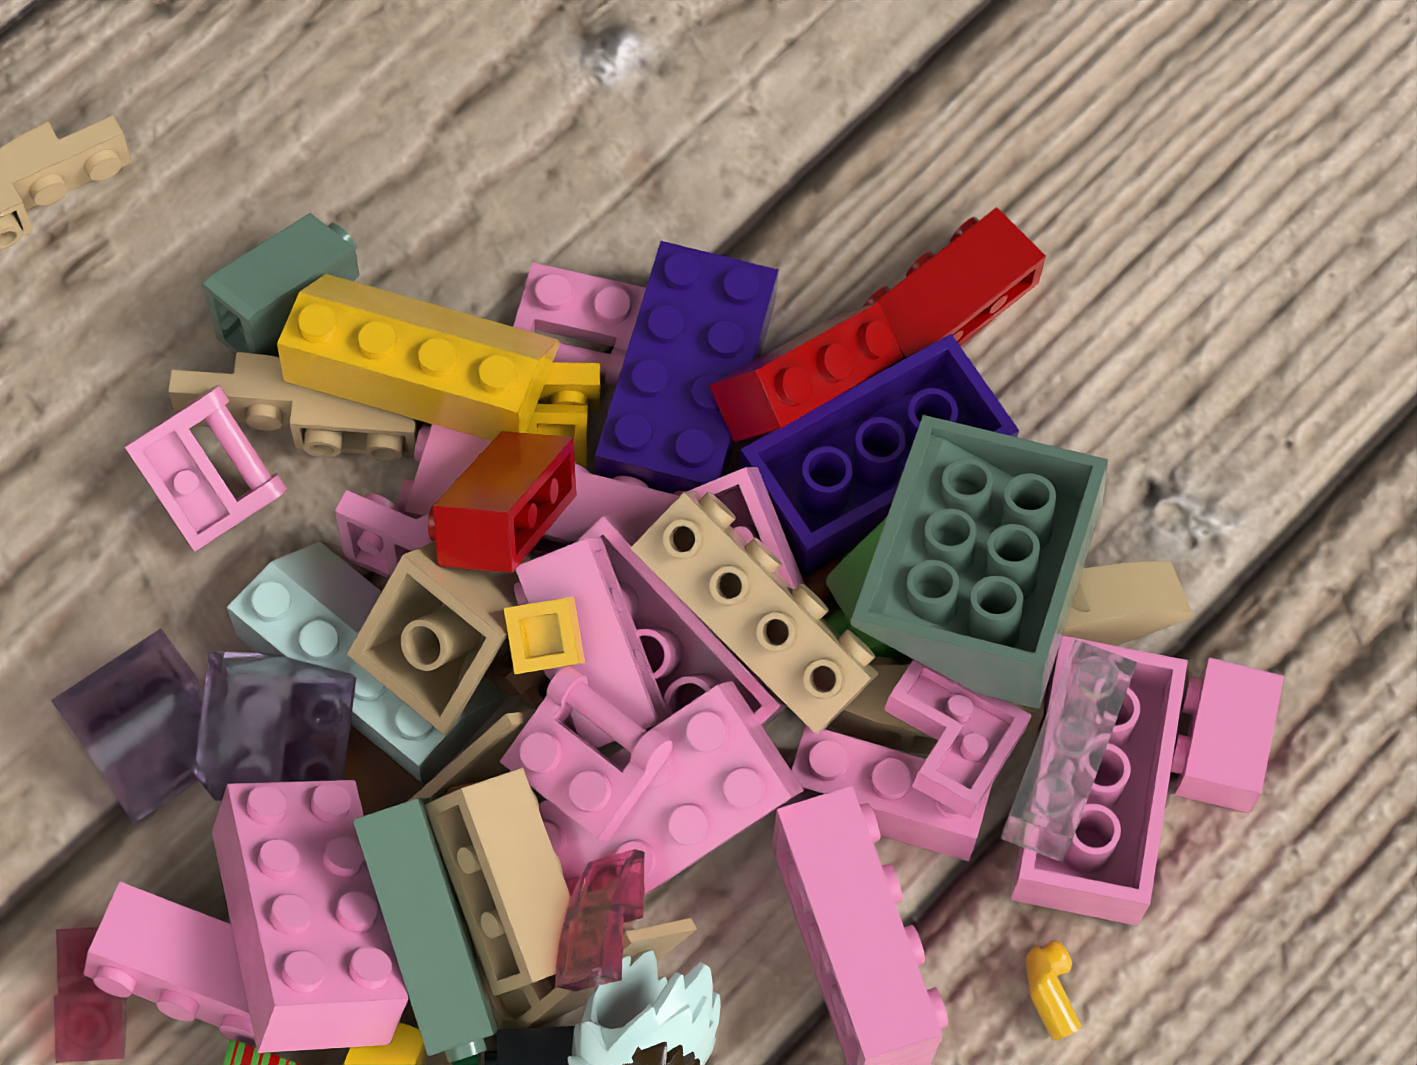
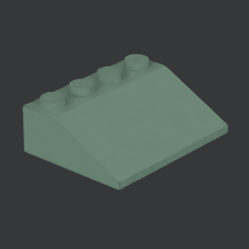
M923 415L852 615L851 626L975 693L1040 709L1103 504L1108 459Z

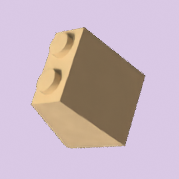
M436 541L402 555L347 655L443 735L449 733L508 635L504 608L517 606L518 603L514 592V584L520 582L516 569L513 573L438 566ZM526 556L519 565L530 561V557Z

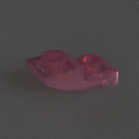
M632 849L588 862L573 891L564 918L556 963L555 987L580 991L622 980L623 923L643 918L645 891L644 851Z
M99 927L56 929L58 995H54L56 1063L125 1059L127 997L111 995L98 988L92 978L84 976L88 950Z

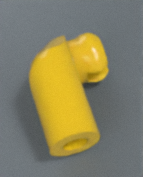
M1052 940L1042 948L1037 945L1034 946L1025 958L1030 996L1053 1041L1059 1040L1082 1027L1057 977L1071 970L1072 961L1061 942Z

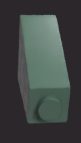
M309 213L210 275L202 285L216 338L235 354L243 352L279 357L277 342L298 293L324 274L350 281H355L360 276L355 251L357 246L352 237L339 225L330 223L327 226Z

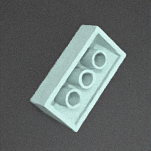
M320 541L270 562L227 606L235 635L333 715L336 712L424 786L446 766L507 699V694L483 676L452 730L443 735L347 655L382 592Z

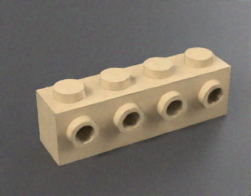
M696 491L684 492L630 549L815 734L819 733L879 674L869 664L875 658V655L853 632L847 629L840 635L823 618L829 610L809 588L800 583L793 589L776 572L782 565L778 557L755 537L747 543L730 526L736 517L716 496L710 492H707L703 497Z

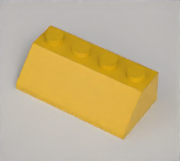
M324 274L298 293L277 342L283 381L493 441L501 431L526 433L559 348V340Z

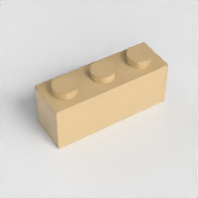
M523 768L461 788L424 805L494 996L542 980L593 958L586 939L584 924L577 915L563 877L561 862L553 850L539 812L537 797L530 788Z

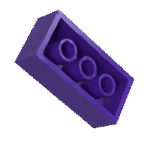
M660 241L596 450L595 475L610 479L616 476L633 477L646 483L650 489L670 494L676 491H689L726 476L735 442L709 385L760 357L776 303L778 269Z
M952 334L838 395L783 428L777 429L741 449L739 470L745 467H758L801 575L807 576L821 568L834 557H841L852 551L888 516L923 415L1018 438L1020 430Z

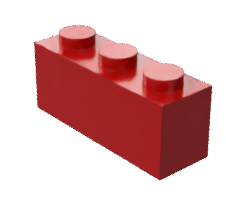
M997 207L980 220L977 217H972L965 221L952 235L950 244L936 255L929 251L920 256L908 269L904 280L892 289L888 286L881 287L862 306L880 303L904 358L887 368L950 334L953 335L961 346L1039 284L1046 255Z
M877 302L834 316L715 381L709 387L734 442L783 428L904 357L880 303Z
M501 431L430 509L428 534L431 541H436L438 566L513 573L577 496L573 437Z

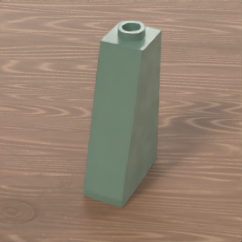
M417 798L354 819L353 823L427 1055L431 1056L445 1051L449 1063L487 1050L484 1038L494 1035L498 1027L466 918L424 807L431 800L430 798Z

